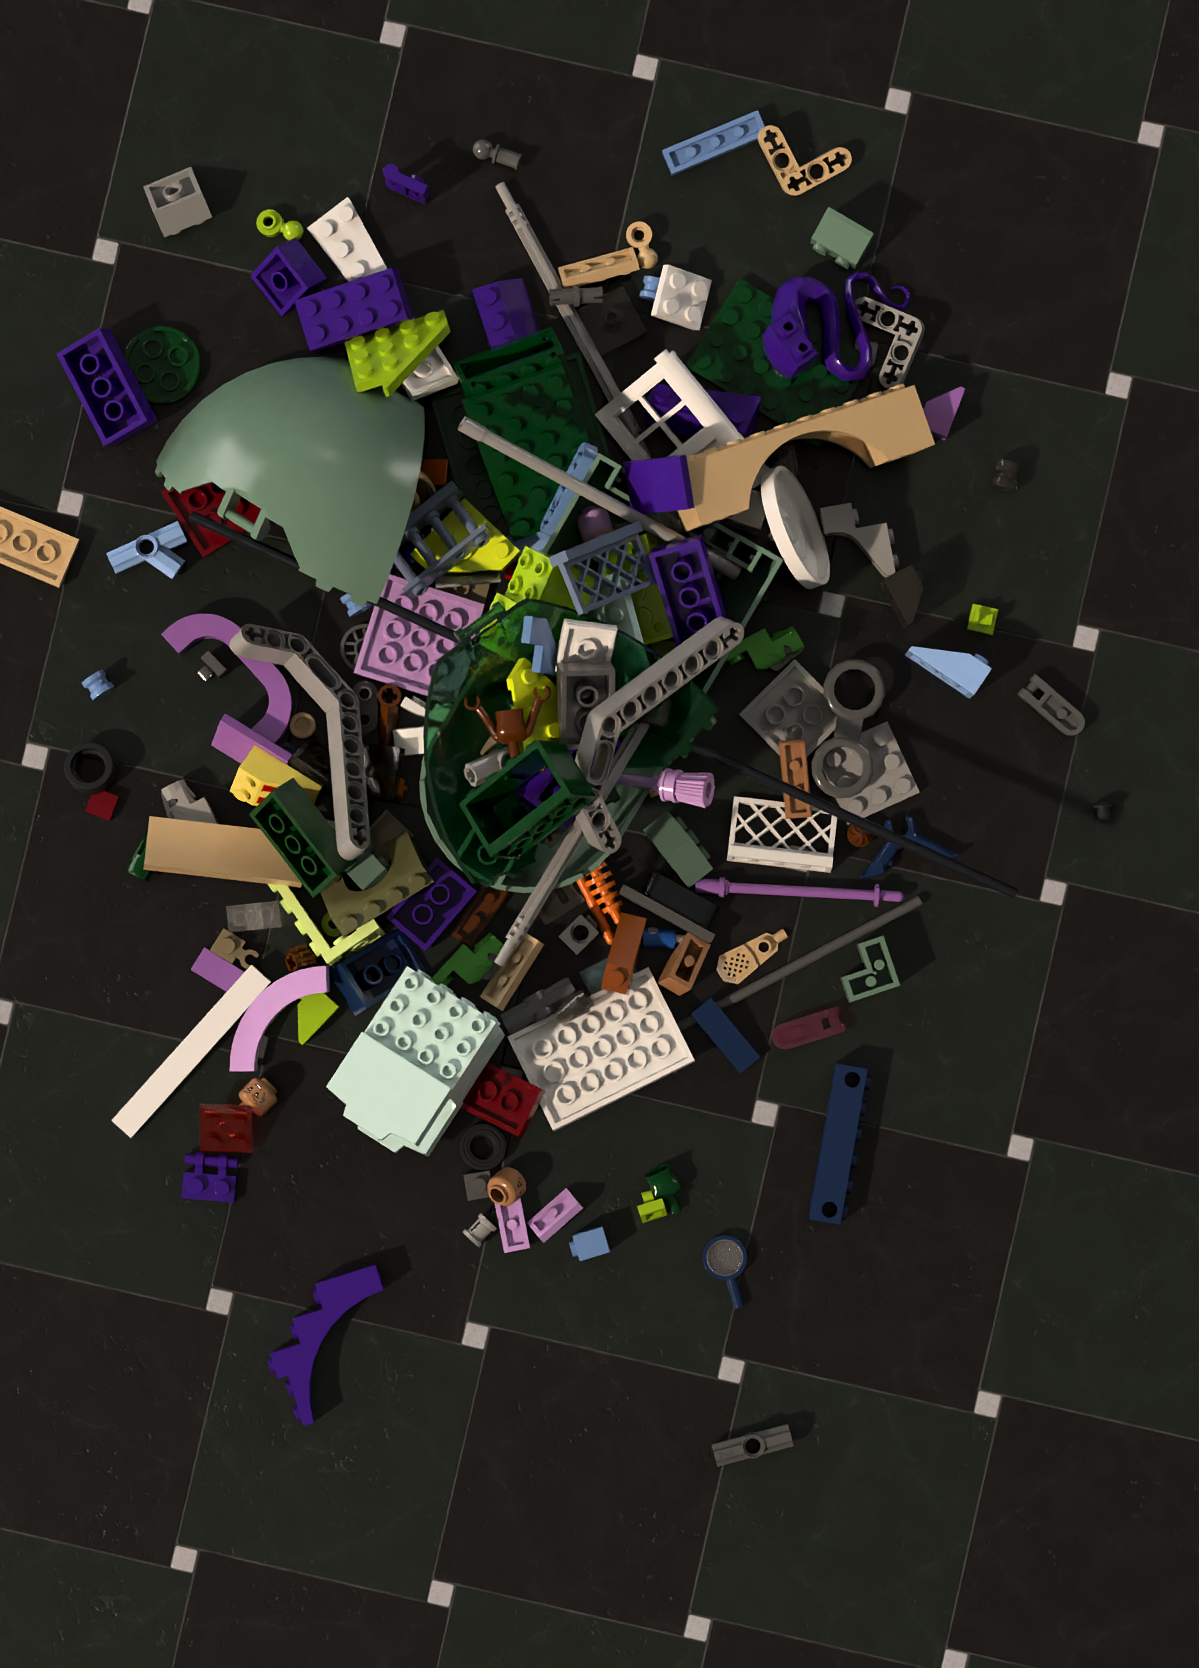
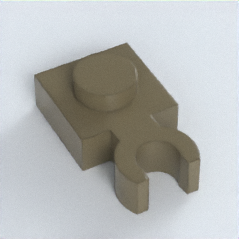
M223 928L210 949L211 952L231 964L238 958L241 965L246 969L251 966L246 963L248 955H253L256 958L260 956L254 950H244L243 947L246 941Z

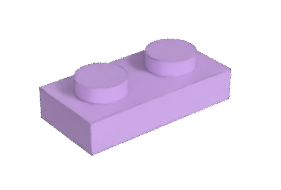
M565 1188L530 1219L527 1224L544 1243L581 1211L583 1207L571 1192Z
M521 1197L510 1206H502L495 1203L504 1253L530 1248Z

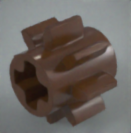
M307 943L289 948L291 953L286 955V966L290 972L293 973L318 965V957L311 948L307 949Z

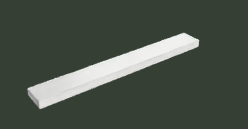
M252 964L111 1121L132 1138L242 1016L256 997L268 987L271 981Z

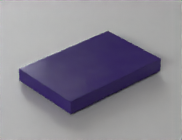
M686 455L624 462L631 508L642 514L695 508Z

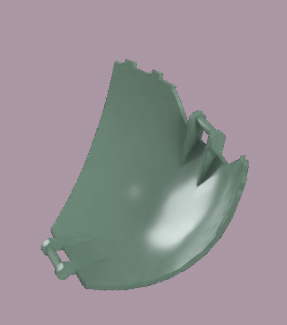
M306 357L275 362L240 375L223 384L204 398L180 422L167 440L156 461L155 473L157 477L164 475L166 478L164 486L168 491H173L175 488L180 494L205 484L215 483L226 491L217 511L219 517L234 522L251 533V537L257 541H262L268 535L271 521L284 528L293 554L300 567L298 571L317 579L316 587L327 592L333 587L351 594V602L364 606L367 601L377 604L397 556L414 500L424 445V407L415 400L412 401L402 385L389 397L385 396L382 385L358 393L349 360L344 358ZM241 496L261 509L255 523L235 511Z

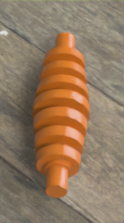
M604 861L588 874H591L593 879L585 882V885L589 887L596 884L597 889L590 891L592 896L598 893L601 894L602 898L596 900L597 904L600 905L605 902L606 907L601 910L604 914L608 912L614 923L617 924L621 915L620 906L623 903L622 900L616 902L614 897L620 895L619 891L616 890L611 893L609 889L616 885L615 880L609 883L605 881V878L613 875L611 870L603 874L600 869L607 866Z

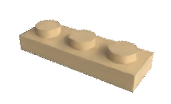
M633 247L558 267L564 289H571L573 286L581 287L582 285L601 282L611 277L626 275L640 270Z
M526 933L520 945L515 946L504 967L499 965L480 997L503 1011L544 944Z

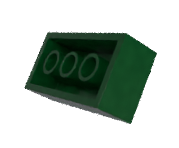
M294 778L271 791L249 814L313 898L335 884L358 862L357 859L348 861L340 856L337 850L336 831L326 821L320 810L313 804L304 792V789Z

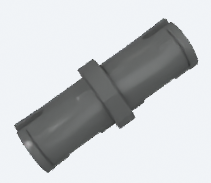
M573 286L571 289H549V294L551 295L549 296L550 306L573 304L574 307H579L580 304L603 303V298H601L603 290L601 286L592 288Z

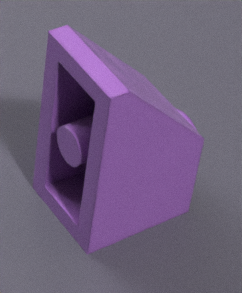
M956 388L926 402L923 411L932 436L945 441L965 388Z

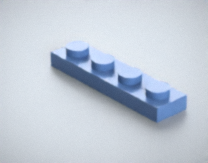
M757 110L662 150V154L673 176L757 141L758 133L764 127V123Z

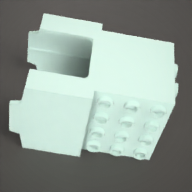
M407 966L365 1032H361L326 1087L346 1105L343 1116L357 1124L360 1131L394 1153H397L406 1146L429 1157L462 1106L465 1096L504 1038L505 1034L499 1027L501 1023L488 1012L484 1011L483 1014L479 1012L475 1007L476 1005L464 997L461 1000L458 999L447 986L441 983L439 986L436 985L431 977L418 969L416 972Z

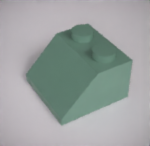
M828 207L810 243L814 245L813 249L823 256L829 254L836 258L835 262L845 269L851 267L855 270L869 247L874 233Z

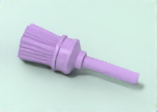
M666 768L661 776L656 775L655 778L621 774L615 783L652 788L654 792H659L660 799L664 802H684L702 808L711 805L715 789L714 775L712 773H684L682 770H672L670 768Z

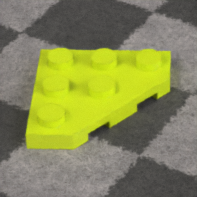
M464 498L460 503L476 525L480 527L485 524L493 531L494 535L490 537L489 542L485 546L476 548L447 572H503L521 554L520 550ZM453 510L442 520V523L458 544L470 535ZM435 530L423 540L437 560L450 551ZM415 548L410 555L426 570L429 566Z
M525 657L520 658L506 681L508 690L512 692L514 706H511V710L523 708L526 725L536 699L533 695L534 688H538V695L542 698L546 696V685L551 689L550 697L542 703L533 733L519 744L520 754H522L526 750L525 747L534 740L560 743L556 685L543 673L532 672V663Z

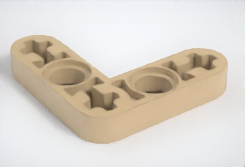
M768 125L761 128L758 133V142L783 191L788 195L796 196L846 170L852 162L851 153L845 148L837 147L799 167L779 128ZM767 130L770 133H776V137L773 138L776 146L780 144L783 146L782 149H777L772 154L769 153V149H774L772 144L765 142L763 139L767 136ZM836 152L839 155L844 154L846 157L843 159L844 165L834 164L830 166L833 171L829 173L828 165L823 159L827 158V162H830L836 158ZM779 153H785L789 158V163L785 168H779L775 164V157ZM814 164H819L823 167V175L819 179H814L810 175V168ZM804 170L805 177L810 184L806 185V181H802L797 185L798 190L795 191L794 188H788L789 178L799 179L803 177L800 171Z

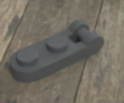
M1033 674L1029 679L1030 683L1025 689L1021 688L1017 693L1022 700L1032 706L1063 734L1074 736L1083 730L1085 725L1083 715L1036 674ZM1038 689L1044 693L1039 700L1033 696Z

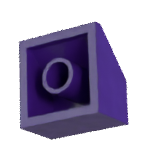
M297 238L277 246L250 275L281 317L296 307L294 300L312 295L327 279Z

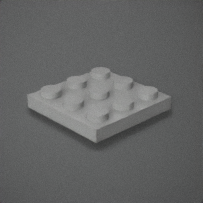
M795 659L739 714L779 756L778 740L805 738L808 757L835 730L837 715L829 709L826 703L824 688Z
M887 721L861 733L860 742L868 748L873 759L874 772L869 785L861 793L851 798H836L839 807L865 818L920 793ZM837 747L825 755L822 762V770L831 785L846 788L854 785L860 779L863 772V762L853 749Z

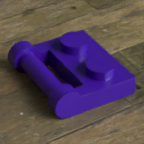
M388 164L384 167L383 174L389 189L426 205L430 193L428 185L425 184L426 181L423 178L414 174L408 177L399 173L397 166L394 164Z

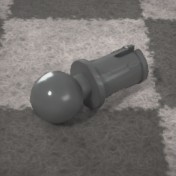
M486 139L476 141L473 146V153L479 159L485 160L491 157L492 164L498 162L516 170L519 168L522 159L521 153L501 147V144H497L496 148H493L492 144Z

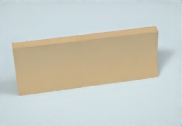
M149 817L143 870L300 888L302 886L301 881L261 829Z

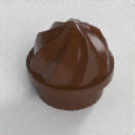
M852 824L847 830L849 842L856 847L868 845L873 838L872 833Z

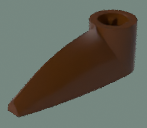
M392 684L382 686L378 692V739L381 760H389L394 745L393 730L398 728L401 714L402 693L398 687ZM388 690H393V694L397 695V699L393 700V703H388L383 698L384 693L388 694Z

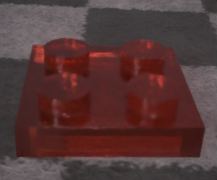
M200 1104V1151L253 1153V1106Z

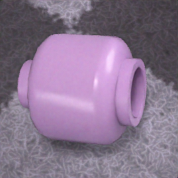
M596 506L586 507L576 520V526L584 543L614 531L609 513L604 508H596Z

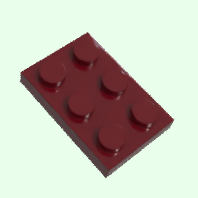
M487 1062L462 1101L463 1104L460 1108L523 1138L545 1090Z

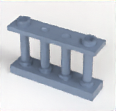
M450 481L409 515L400 546L407 541H411L429 566L420 575L416 576L398 550L394 563L408 581V584L402 590L412 599L423 595L428 590L429 585L476 548L485 546L489 542L490 537L494 535L493 531L485 524L480 527L476 525L460 503L465 493L453 481ZM447 509L454 511L470 533L459 544L439 519L440 515ZM427 525H432L450 550L439 560L436 559L419 536L420 530Z

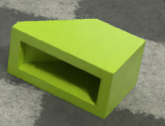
M315 993L300 998L301 1001L298 1004L299 1043L302 1045L340 1008L326 993Z

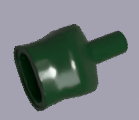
M663 1164L647 1172L645 1178L650 1184L655 1200L661 1198L666 1200L672 1214L681 1212L682 1209L675 1195L682 1187L673 1174L670 1165Z

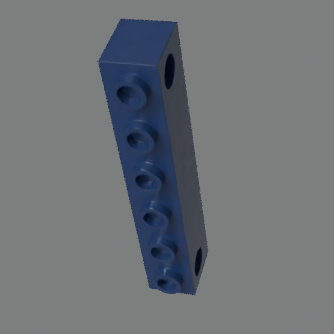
M835 1063L808 1214L809 1220L837 1225L841 1224V1219L846 1220L848 1204H844L845 1195L851 1194L853 1179L849 1178L850 1167L855 1168L858 1153L853 1152L855 1142H860L862 1127L858 1126L859 1116H864L867 1101L862 1099L864 1090H869L871 1075L867 1074L868 1069ZM856 1072L859 1075L856 1087H848L846 1085L845 1076L847 1073ZM826 1202H833L836 1205V1212L833 1217L824 1216L822 1213V1206Z

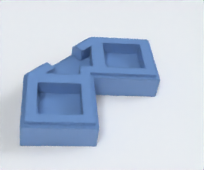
M525 616L521 643L535 645L532 672L554 675L557 646L548 621L545 618Z

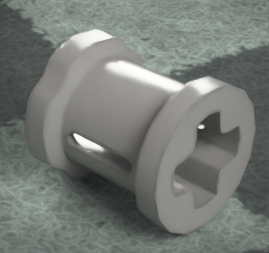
M480 1213L478 1220L468 1230L464 1229L463 1233L480 1248L482 1246L481 1242L491 1231L495 1232L497 1228Z

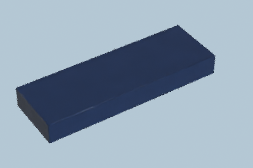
M708 997L690 1012L740 1074L760 1058L758 1053L711 997Z

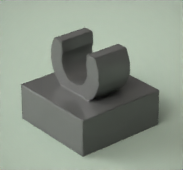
M209 651L201 657L206 665L198 671V674L204 681H208L214 673L222 678L229 672Z

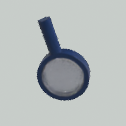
M716 1236L704 1247L702 1253L703 1265L712 1277L726 1280L734 1309L744 1306L736 1277L742 1273L746 1266V1250L743 1244L733 1236Z

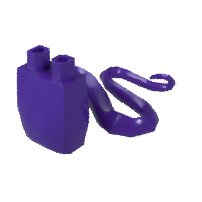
M867 271L854 272L845 280L844 302L860 349V361L855 367H851L841 361L839 353L841 324L838 301L831 287L811 276L791 277L777 290L771 308V324L766 328L762 336L764 353L773 368L787 379H794L814 366L818 352L811 342L805 307L808 303L817 304L821 311L823 326L822 355L827 370L843 382L864 379L873 364L872 346L856 307L853 285L858 280L866 281L883 304L900 311H904L911 302L909 290L905 286L900 285L890 288L891 290L898 288L905 293L903 304L896 305L890 302L877 279Z

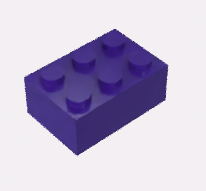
M436 858L428 867L434 882L395 905L386 916L389 921L426 952L477 894L473 887L439 858Z

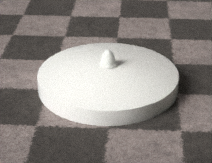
M780 465L765 471L761 477V496L771 530L768 539L775 541L786 565L802 586L807 589H813L826 584L830 577L828 550L819 520L806 492L797 478L786 467Z

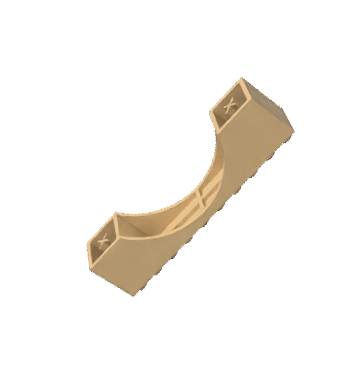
M903 383L886 391H879L865 398L844 403L839 407H832L818 414L805 416L789 424L785 423L771 430L755 433L742 440L738 439L721 447L705 450L695 456H687L695 508L677 510L684 532L731 517L749 509L752 486L761 466L785 442L797 439H820L833 442L855 453L870 468L935 445L915 385L905 388Z

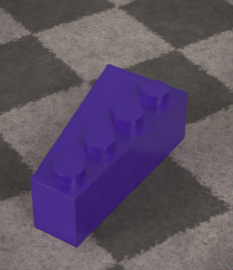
M656 384L647 399L660 417H663L682 401L670 385ZM705 390L744 438L750 437L759 418L762 397ZM686 405L665 421L673 432L688 437L694 436L704 428ZM645 409L644 423L653 425L656 421Z

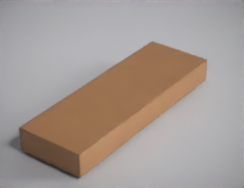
M805 738L778 740L782 781L810 793ZM783 793L785 819L812 817L811 805Z

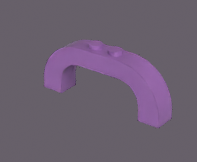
M194 614L176 621L161 635L178 654L182 655L192 645L203 639H217L230 647L231 638L241 628L232 621L218 615ZM238 656L265 686L269 696V706L265 716L251 729L277 745L287 732L293 715V698L290 687L284 676L275 667L278 664Z

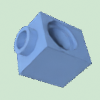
M603 1226L573 1234V1241L569 1242L573 1257L578 1256L579 1261L610 1252Z

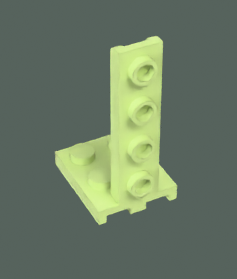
M268 884L274 893L279 891L283 897L280 903L288 914L293 912L298 919L294 923L301 934L305 935L307 933L312 940L309 945L318 957L322 954V957L330 967L334 968L386 934L382 927L372 919L370 922L357 928L351 935H342L333 942L335 946L331 948L291 888L286 885Z

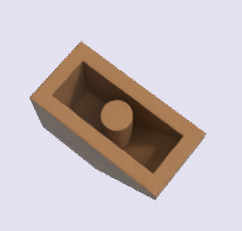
M689 932L686 933L667 960L657 984L678 996L691 990L711 944Z

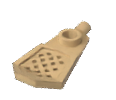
M783 929L773 935L765 933L720 955L716 971L724 982L739 984L778 951V944L788 938L787 934ZM761 942L767 943L769 946L768 951L761 952L758 948Z

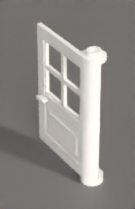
M665 349L654 358L657 364L595 414L632 461L652 459L639 442L659 426L677 447L667 457L686 455V457L690 455L695 456L705 450L721 447L738 439H744L678 358L674 350L669 353ZM662 379H665L682 401L663 417H660L643 395ZM639 400L656 422L635 439L617 416L635 401ZM686 405L704 428L682 444L665 421ZM765 463L761 466L752 486L753 489L761 483L762 474L770 469Z

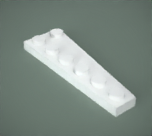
M348 197L307 228L348 282L387 269Z

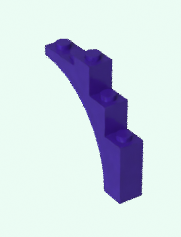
M377 1263L316 1282V1289H313L312 1292L316 1304H321L322 1308L293 1318L294 1323L290 1324L294 1340L299 1338L300 1343L270 1353L271 1358L268 1359V1365L271 1373H276L278 1379L286 1376L289 1377V1380L285 1381L289 1396L294 1395L297 1406L293 1407L297 1421H302L303 1426L313 1424L316 1421L311 1401V1379L315 1359L323 1339L333 1324L349 1308L362 1299L385 1289Z

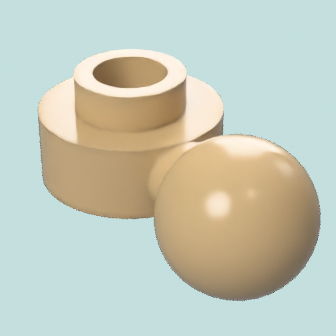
M644 222L632 223L626 231L627 242L632 247L639 249L637 255L638 264L645 269L653 268L657 264L658 256L648 246L652 239L651 228ZM636 231H642L644 233V238L642 240H636L634 238V233Z

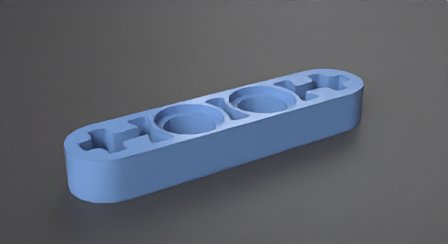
M583 442L578 448L567 473L583 481L597 456V447ZM560 484L542 520L541 533L549 536L552 535L575 492Z

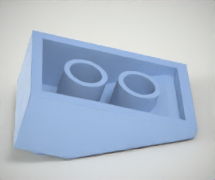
M911 646L905 656L969 699L976 693L992 669L987 666L989 661L979 654L972 656L967 653Z

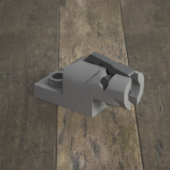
M184 779L172 783L161 790V797L168 818L219 824L207 798L203 797L195 801L194 798L196 796L187 786Z

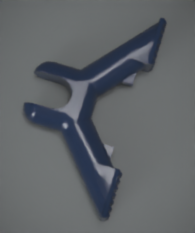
M905 814L907 833L903 835L904 837L952 859L958 857V853L917 833L914 818L909 814ZM888 818L884 822V828L893 831L891 820ZM886 840L862 873L860 879L883 875L886 867L893 866L892 859L902 847Z

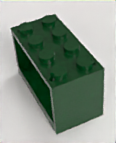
M552 327L453 363L465 398L561 363L564 368L572 394L578 393L563 348Z
M534 740L525 747L526 750L522 754L510 758L502 770L489 775L482 786L469 791L466 798L459 803L490 858L518 860L597 797L565 744ZM548 765L561 789L506 832L492 808L544 766Z

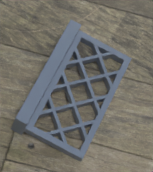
M640 521L548 557L552 568L557 565L559 566L578 615L657 583L638 535L639 532L643 531ZM629 542L632 543L635 550L634 557L626 553ZM609 551L618 555L616 565L607 560ZM591 558L599 563L597 572L588 568ZM624 560L632 564L630 573L622 569ZM569 566H574L580 570L578 580L573 578ZM605 567L614 572L611 581L603 577ZM638 568L643 570L646 582L636 578ZM586 575L595 579L593 589L584 584ZM619 576L628 580L626 590L617 585ZM601 583L609 587L607 597L599 593ZM582 591L591 596L589 605L586 607L581 598Z

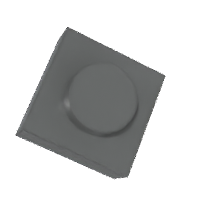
M490 1170L463 1175L468 1201L489 1197L487 1184L491 1178Z

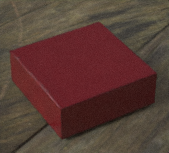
M106 791L93 794L90 797L85 812L110 821L120 797Z

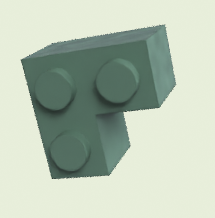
M666 811L643 829V831L679 878L690 888L713 870L707 861L711 857L702 845L697 847L696 844L700 841L691 830L685 831L688 827L679 816L674 819Z
M371 844L356 858L358 862L346 872L363 891L378 884L387 875L391 866L382 856L376 858L373 855L376 849Z
M884 936L856 944L865 969L840 978L848 1002L900 986Z

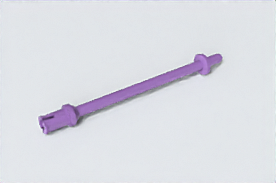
M719 877V879L701 878L695 884V894H713L724 898V895L728 893L857 899L873 900L874 907H878L879 901L900 902L904 899L902 892L880 890L879 884H875L874 890L731 883L725 880V877Z

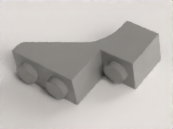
M851 503L819 509L824 537L839 535L853 540L883 577L891 578L896 575L895 570H899V561L897 554L892 555L891 544H895L893 530L892 528H887V523L856 528L855 524H859L857 508L852 509Z

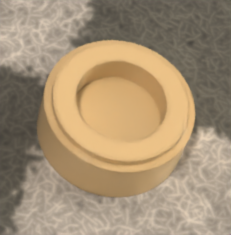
M305 712L295 714L290 720L292 734L300 739L311 737L316 730L315 719Z

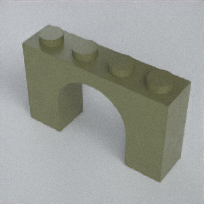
M407 830L385 843L391 859V866L387 875L378 884L364 891H353L347 880L342 876L335 884L321 892L330 918L343 936H346L434 882L419 847Z

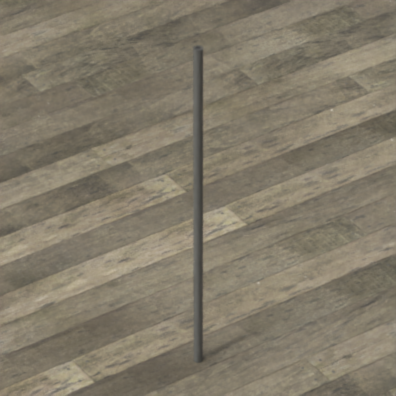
M917 895L715 1003L721 1010H724L923 904ZM690 1015L676 1024L680 1032L698 1022Z

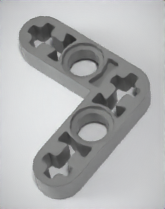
M867 297L858 298L855 303L861 321L895 334L879 374L880 383L885 388L903 384L925 331L923 322L917 317ZM868 302L870 309L878 311L875 322L873 321L875 316L865 313L862 316V310L859 309L860 305H865ZM888 311L895 315V322L891 326H885L882 322L883 314ZM901 316L905 317L902 320L903 323L912 325L913 322H916L915 327L918 328V332L912 333L909 336L908 329L899 327ZM904 345L907 347L909 354L905 360L900 361L896 358L895 351L899 346ZM891 361L904 365L903 369L897 368L895 371V376L898 377V380L888 384L889 379L886 377V374L892 373L895 366L890 365Z

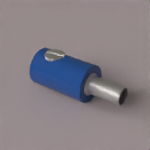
M645 928L643 947L674 949V945L679 944L685 935H676L675 929Z

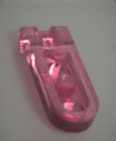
M836 1006L776 1026L771 1035L774 1045L783 1050L791 1049L845 1032V1026L841 1024L838 1016L840 1014L839 1007ZM828 1018L831 1028L824 1029L821 1020Z

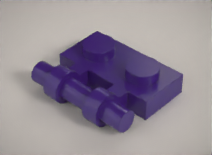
M204 1152L185 1154V1164L195 1165V1171L184 1172L182 1198L235 1202L237 1176L227 1175V1168H237L238 1158L228 1157V1154L210 1156L205 1155ZM204 1166L218 1167V1174L203 1173Z

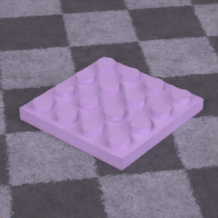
M389 574L380 597L472 639L475 638L485 604L432 587H428V590L423 595L412 599L402 590L408 584V581ZM374 606L354 673L452 704L457 696L471 650Z

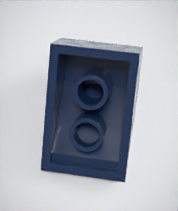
M398 929L342 961L329 970V974L353 1014L357 1016L386 999L407 966L416 972L419 969L427 974V971L404 933Z

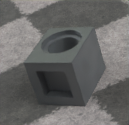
M580 914L559 935V938L578 955L599 934L596 930L599 925L589 915L584 918ZM580 925L585 926L589 931L588 937L582 941L575 939L573 936L574 929Z

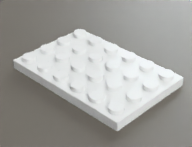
M649 967L633 975L629 995L603 989L508 1036L529 1082L545 1090L540 1105L553 1131L695 1062Z

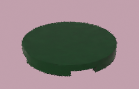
M154 326L144 330L129 342L124 352V356L147 401L150 403L165 405L180 401L195 388L201 373L199 351L190 337L176 328Z

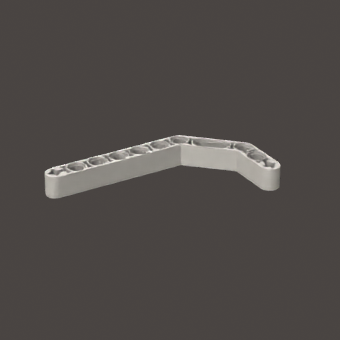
M724 617L715 618L589 712L575 762L597 797L578 811L575 817L587 842L591 846L607 854H612L621 845V835L602 798L620 732L736 647L744 637V628L741 624Z
M245 624L230 640L229 645L232 652L240 657L283 665L326 713L337 850L345 860H354L369 847L371 841L358 697L302 635L255 624Z

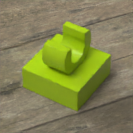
M972 604L966 630L992 636L999 609Z
M651 1190L641 1193L645 1204L639 1205L637 1208L642 1223L667 1216L662 1198L654 1200Z

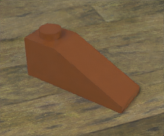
M621 912L601 989L629 995L647 918Z

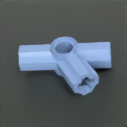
M178 521L150 534L142 535L136 540L106 554L115 574L147 561L173 580L181 570L185 560L170 549L186 543L187 540ZM151 541L154 544V550L150 554L141 553L139 548L142 542Z

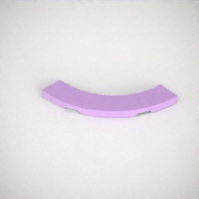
M329 965L301 969L276 980L256 997L248 1007L236 1030L230 1055V1071H257L259 1050L263 1035L269 1024L290 1003L311 994L330 992Z

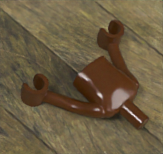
M546 685V696L542 698L538 695V688H534L533 695L536 699L530 711L527 725L524 720L523 708L495 712L496 728L493 720L481 706L482 699L480 696L476 695L477 704L475 707L469 705L468 697H465L464 705L467 709L477 712L494 741L508 744L510 758L520 755L519 743L525 741L533 733L542 703L550 697L551 689Z

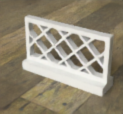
M734 796L727 861L831 872L837 817L832 815L831 824L822 830L814 821V818L820 813H828L811 806L812 812H814L812 817H807V820L796 827L790 819H785V813L782 810L784 809V802ZM738 805H750L756 813L744 821L738 814ZM769 807L776 808L781 814V817L771 824L762 814ZM759 816L767 827L755 835L747 824ZM737 819L741 823L738 827H736ZM785 819L793 830L781 838L773 827ZM811 822L819 833L807 841L799 830ZM743 827L752 836V839L746 844L734 843L735 833ZM769 830L778 839V842L772 847L764 846L759 840ZM828 830H830L829 838L825 834ZM795 833L804 842V845L798 850L790 849L785 843ZM822 836L829 844L828 853L816 852L811 844ZM755 841H756L757 844H758V845H751V844H752L753 842H755ZM781 844H782L783 847H784V848H777V847H778L779 845H781Z

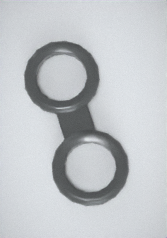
M846 659L836 664L828 672L823 685L826 703L829 709L837 715L834 737L823 742L815 751L811 762L812 776L816 785L825 794L835 798H851L861 793L869 785L874 772L873 759L868 748L860 742L863 720L874 715L882 706L886 695L885 681L880 671L874 665L861 659ZM858 669L871 677L875 685V694L872 702L867 707L860 710H850L844 708L837 701L834 695V685L836 679L843 672ZM847 747L853 749L863 762V772L860 779L850 787L839 788L833 786L823 775L822 762L824 757L834 748Z

